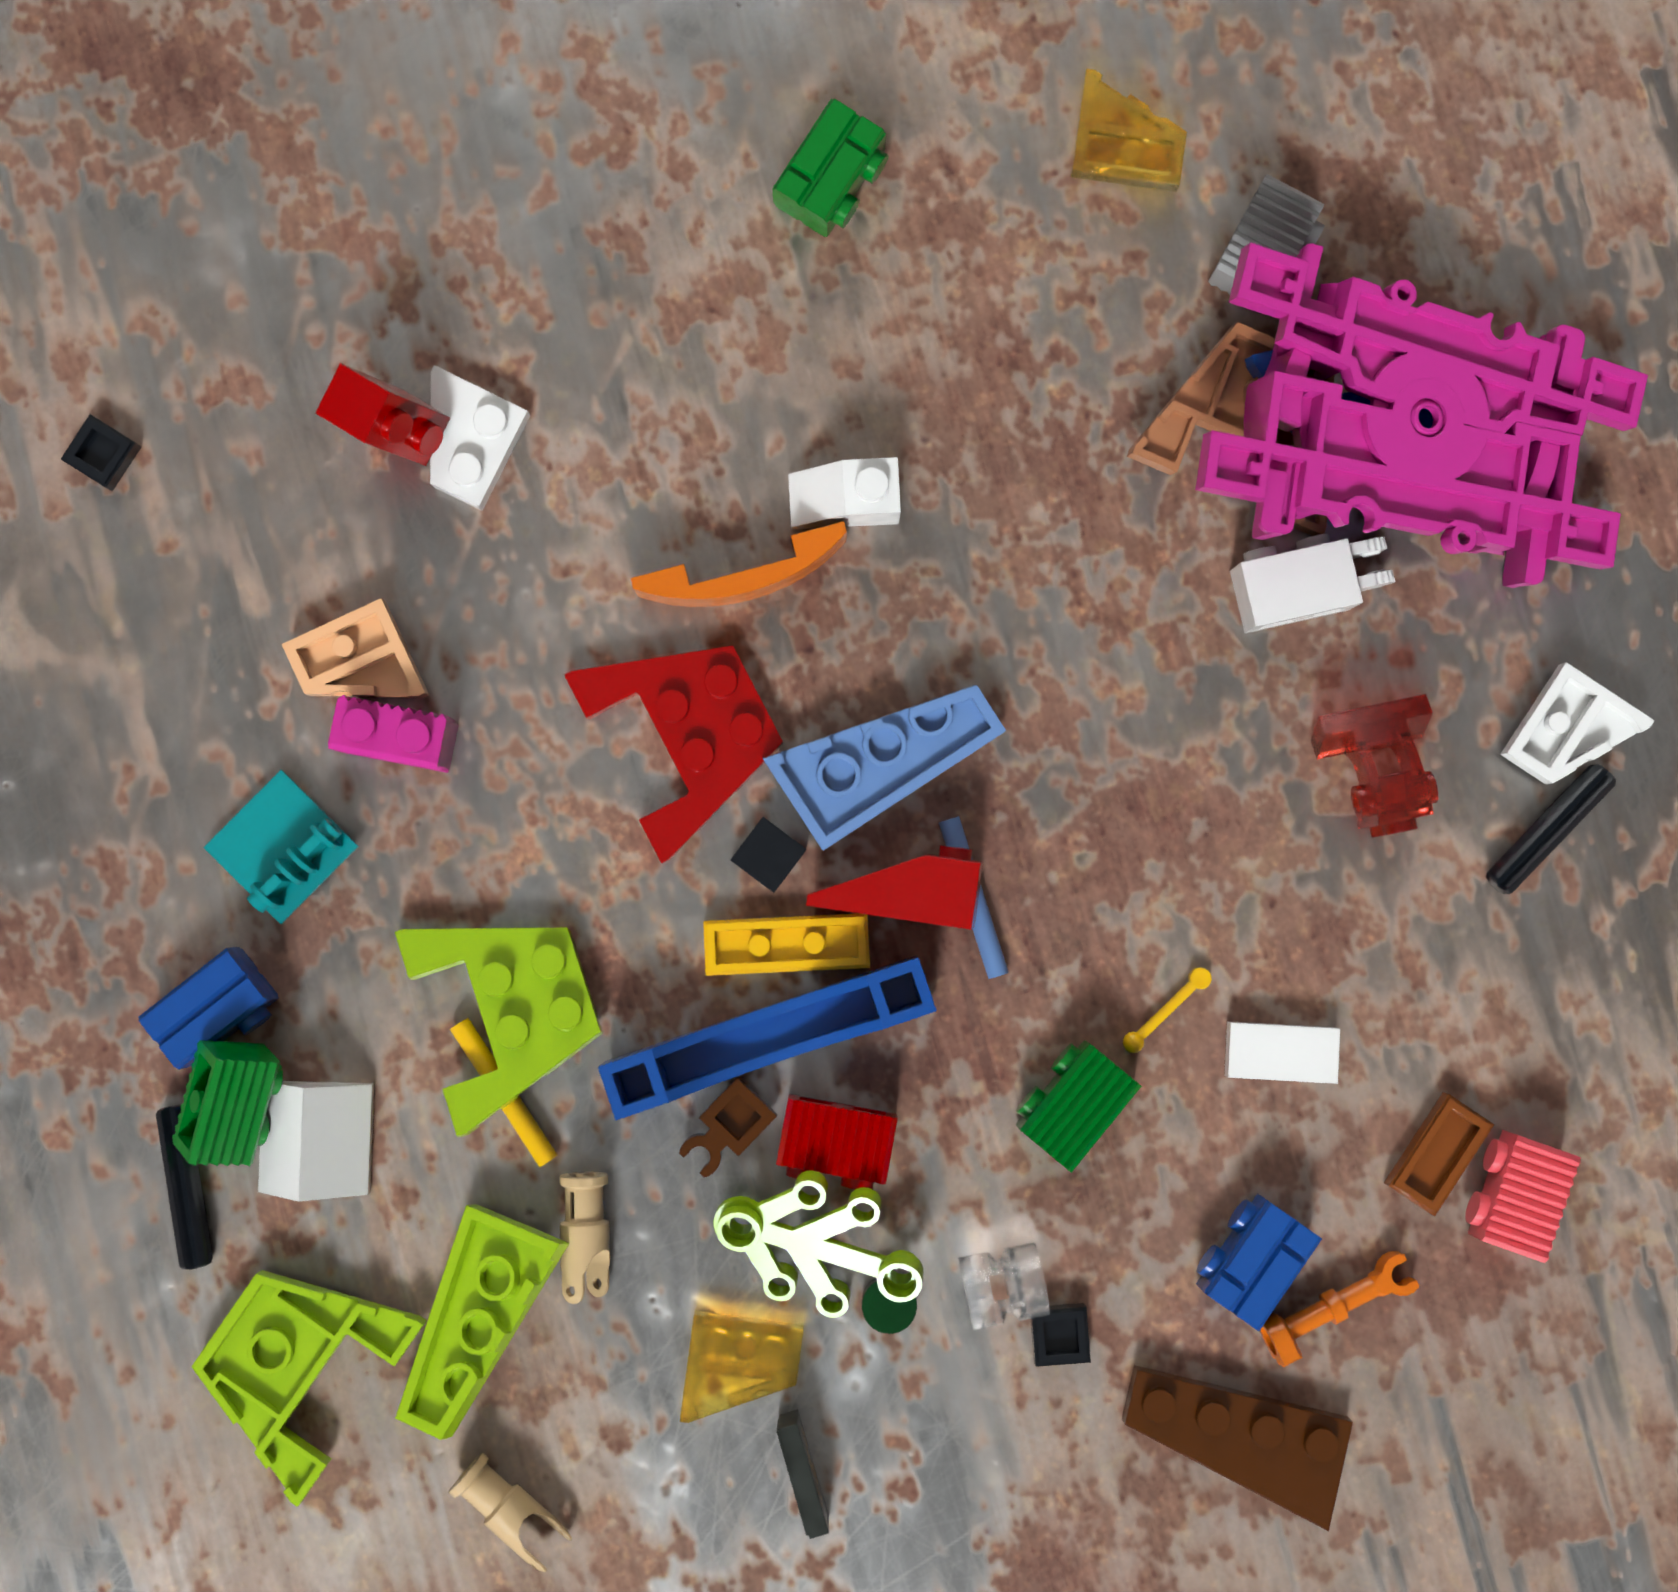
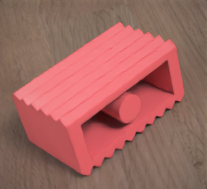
M1502 1130L1499 1140L1493 1139L1484 1154L1483 1168L1488 1171L1482 1192H1474L1466 1208V1222L1471 1224L1468 1234L1483 1242L1546 1263L1549 1259V1252L1552 1249V1242L1556 1238L1559 1220L1563 1217V1209L1567 1206L1566 1199L1570 1196V1188L1574 1184L1573 1178L1576 1176L1577 1167L1581 1163L1580 1157Z

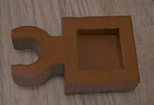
M738 1076L699 1116V1119L710 1129L706 1133H697L688 1137L681 1146L679 1154L684 1158L694 1147L702 1146L706 1148L710 1153V1161L704 1165L700 1174L704 1178L708 1177L717 1170L721 1162L722 1150L726 1146L739 1157L777 1117V1113Z

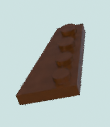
M1134 1365L1122 1415V1421L1126 1426L1329 1532L1353 1421L1348 1416Z

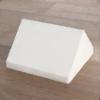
M282 1081L280 1091L276 1095H271L266 1112L269 1121V1132L266 1142L260 1146L258 1192L298 1202L370 1194L375 1083Z

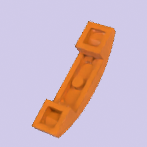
M843 521L791 535V543L795 555L793 558L692 585L685 565L682 564L631 578L632 586L638 597L673 606L713 607L753 600L783 589L806 577L823 565L846 542L847 531L845 523Z

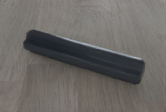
M1599 764L1588 766L1486 873L1488 882L1502 894L1513 893L1610 792L1616 784L1615 777Z
M174 1105L159 1109L156 1113V1121L178 1262L182 1270H192L207 1266L212 1262L213 1256L198 1165L189 1164L173 1144L172 1136L176 1133L175 1125L178 1124V1115L181 1113V1106Z

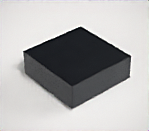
M90 414L63 454L61 460L113 492L142 446Z
M762 817L730 861L775 893L807 849L766 818Z
M1084 1303L1029 1307L1033 1358L1036 1367L1091 1363L1087 1309Z

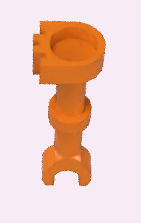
M1389 1251L1383 1254L1378 1259L1375 1269L1367 1277L1338 1292L1331 1288L1319 1294L1320 1301L1285 1319L1272 1312L1260 1329V1333L1272 1358L1276 1359L1278 1365L1285 1367L1303 1358L1295 1339L1330 1321L1335 1325L1345 1321L1349 1317V1311L1379 1296H1386L1391 1293L1398 1296H1408L1414 1293L1419 1287L1417 1280L1407 1277L1395 1283L1392 1279L1394 1267L1407 1260L1405 1254L1398 1251Z

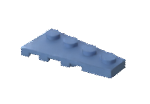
M972 685L762 759L820 848L824 851L1004 733L1006 729L979 687Z

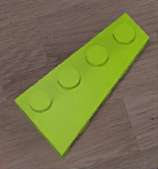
M478 1204L466 1205L395 1419L439 1440L447 1439L454 1435L568 1247V1242Z

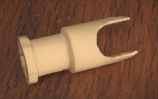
M572 1172L560 1175V1185L565 1187V1220L560 1223V1239L569 1243L560 1258L562 1293L565 1300L571 1304H578L584 1297L585 1272L587 1288L593 1296L602 1297L609 1290L610 1221L604 1219V1185L608 1184V1174L605 1172ZM598 1278H599L600 1281H601V1287H600V1288L597 1286V1279H598ZM570 1286L574 1288V1295L570 1292Z
M483 1452L480 1453L463 1471L448 1493L454 1498L462 1496L485 1517L484 1525L526 1563L546 1573V1567L522 1545L519 1529L523 1520L530 1515L541 1517L569 1541L572 1540L570 1533L555 1516L518 1483L511 1486L487 1464L489 1457Z

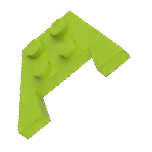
M567 927L401 929L395 931L407 975L411 980H416L463 963L466 964L494 1054L497 1070L442 1089L457 1137H463L472 1133L494 1113L505 1108L517 1099L518 1095L543 1076L550 1074L603 1034L571 932Z
M261 1270L252 1278L191 1367L233 1424L237 1422L256 1447L255 1455L266 1469L270 1467L286 1488L283 1493L292 1504L298 1507L332 1459L286 1427V1423L347 1335L395 1367L427 1320L420 1315Z

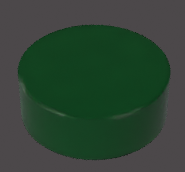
M878 1278L873 1279L866 1286L862 1295V1312L866 1322L876 1331L885 1334L903 1331L915 1318L917 1311L916 1297L908 1302L889 1300L880 1292L877 1284Z

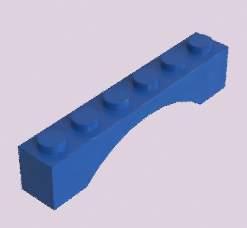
M913 956L607 1060L598 1066V1070L616 1121L776 1062L861 1035L883 1030L936 1012L937 1010L919 957Z

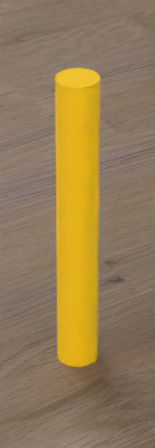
M469 1018L464 1019L450 1029L479 1076L497 1070L493 1054ZM519 1095L517 1099L502 1109L539 1168L558 1156Z

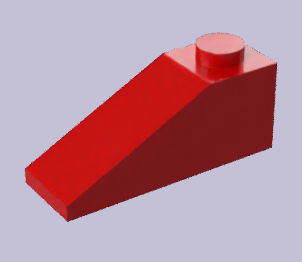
M940 845L938 855L927 854L808 894L806 906L972 930L975 927L984 861L971 860L972 849Z

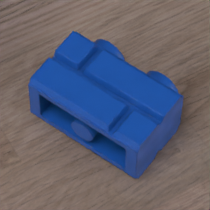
M240 947L225 948L138 1017V1021L151 1038L159 1044V1048L171 1064L180 1070L192 1066L191 1064L195 1061L194 1053L197 1052V1043L200 1040L225 1041L239 1029L243 1035H247L260 1027L272 1016L267 1007L278 1000L279 997L266 978L259 973L258 968L246 952Z
M1257 1194L1252 1202L1245 1199L1234 1210L1228 1221V1227L1232 1229V1232L1221 1248L1213 1245L1203 1255L1196 1270L1201 1275L1196 1285L1213 1300L1234 1313L1254 1329L1260 1331L1322 1238Z

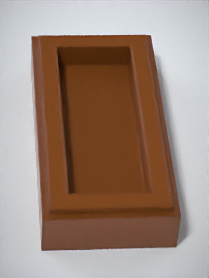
M1443 1092L1386 1178L1384 1184L1429 1214L1436 1216L1495 1124L1450 1094Z

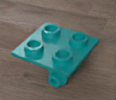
M280 770L203 848L250 894L247 900L255 909L261 913L266 910L282 924L359 845L283 770Z

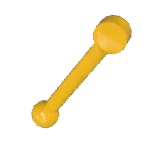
M1201 967L1192 969L1188 975L1189 982L1137 1032L1133 1031L1125 1035L1123 1038L1125 1050L1130 1053L1141 1051L1144 1047V1039L1196 989H1205L1210 985L1212 980L1210 972Z

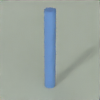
M959 816L939 822L946 846L969 849ZM980 885L975 927L972 930L987 977L991 979L1007 974L1009 971L982 886Z

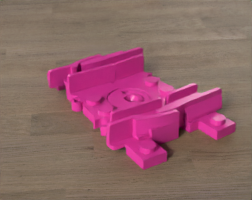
M1251 242L1241 248L1228 303L1280 320L1272 357L1264 377L1250 383L1247 387L1244 409V437L1214 430L1203 434L1195 490L1256 502L1252 537L1260 540L1288 534L1294 528L1295 519H1301L1313 514L1327 516L1335 528L1349 524V514L1353 507L1359 509L1364 516L1363 533L1373 532L1381 527L1430 536L1438 534L1445 529L1440 538L1441 546L1449 554L1487 552L1504 556V551H1506L1502 584L1510 588L1541 583L1544 579L1547 559L1599 570L1614 567L1621 513L1572 503L1580 439L1584 433L1586 420L1621 431L1636 428L1648 379L1647 374L1596 357L1582 359L1585 335L1580 329L1568 325H1559L1549 330L1540 338L1527 335L1521 322H1516L1504 328V336L1500 340L1494 336L1491 330V321L1494 317L1492 312L1476 318L1431 302L1413 307L1411 305L1416 300L1417 291L1412 282L1408 280H1398L1382 291L1380 285L1351 277L1339 283L1320 284L1318 297L1315 300L1312 299L1323 246L1312 243L1307 244L1301 248L1296 257ZM1309 368L1315 370L1314 377L1319 380L1307 378ZM1340 373L1345 390L1370 400V404L1341 399L1343 385L1321 380ZM1422 408L1427 409L1432 415L1433 424L1430 428L1423 427L1419 422V412ZM1278 428L1286 432L1292 431L1295 447L1276 443Z

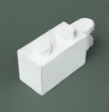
M1328 534L1316 535L1297 541V550L1277 554L1275 546L1248 551L1243 554L1244 562H1240L1230 571L1245 634L1348 611L1363 603L1361 591L1396 582L1393 570L1380 569L1357 577L1353 562L1354 558H1367L1387 550L1385 537L1349 543L1348 538L1330 542Z

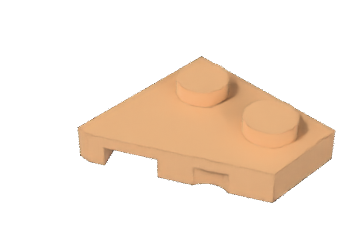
M382 598L281 644L306 695L338 697L346 695L348 697L424 698L429 695L388 604Z

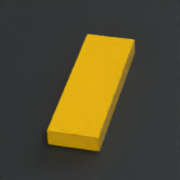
M855 913L703 921L706 976L870 968L867 914Z

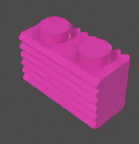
M342 695L336 702L328 749L448 773L459 725L455 719L444 714L427 713L421 709L417 711L410 707L406 709L399 705L393 706L389 703L383 704L378 701L372 702L367 699L361 700L357 697L351 698Z

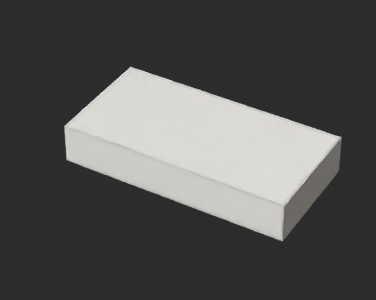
M1227 1021L1224 1076L1228 1078L1338 1084L1340 1028Z

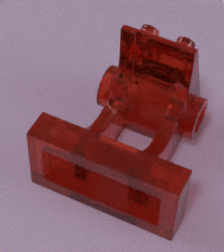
M1426 694L1321 715L1317 718L1311 738L1316 758L1318 760L1344 754L1351 760L1359 781V785L1352 786L1351 788L1353 809L1359 818L1357 827L1358 829L1369 827L1371 838L1418 829L1416 818L1434 814L1432 804L1438 802L1437 783L1431 771H1424L1414 743V739L1423 738L1433 714ZM1390 747L1396 755L1401 772L1379 776L1371 751Z

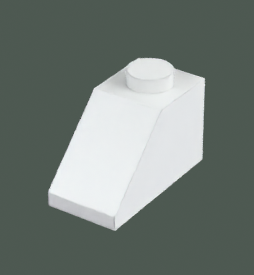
M898 457L840 460L788 474L791 529L820 528L843 521L845 527L899 524L901 506Z

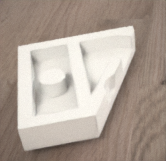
M434 365L431 370V406L449 416L450 420L443 432L441 445L430 457V484L434 488L483 511L531 415L527 410Z
M1566 662L1557 666L1500 755L1545 785L1552 784L1576 771L1577 767L1595 760L1613 749L1612 747L1636 733L1649 729L1655 720Z

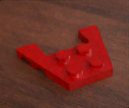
M733 645L573 670L564 674L588 720L639 695L680 773L689 793L639 819L662 864L671 860L679 849L765 763L762 758L773 755L783 745V741Z

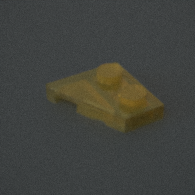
M1086 69L1070 177L1177 192L1181 181L1187 132L1166 117L1161 118L1154 115L1148 105L1132 94L1126 98L1101 81L1103 75L1098 71Z
M695 1310L679 1422L689 1423L795 1386L797 1384L804 1325Z

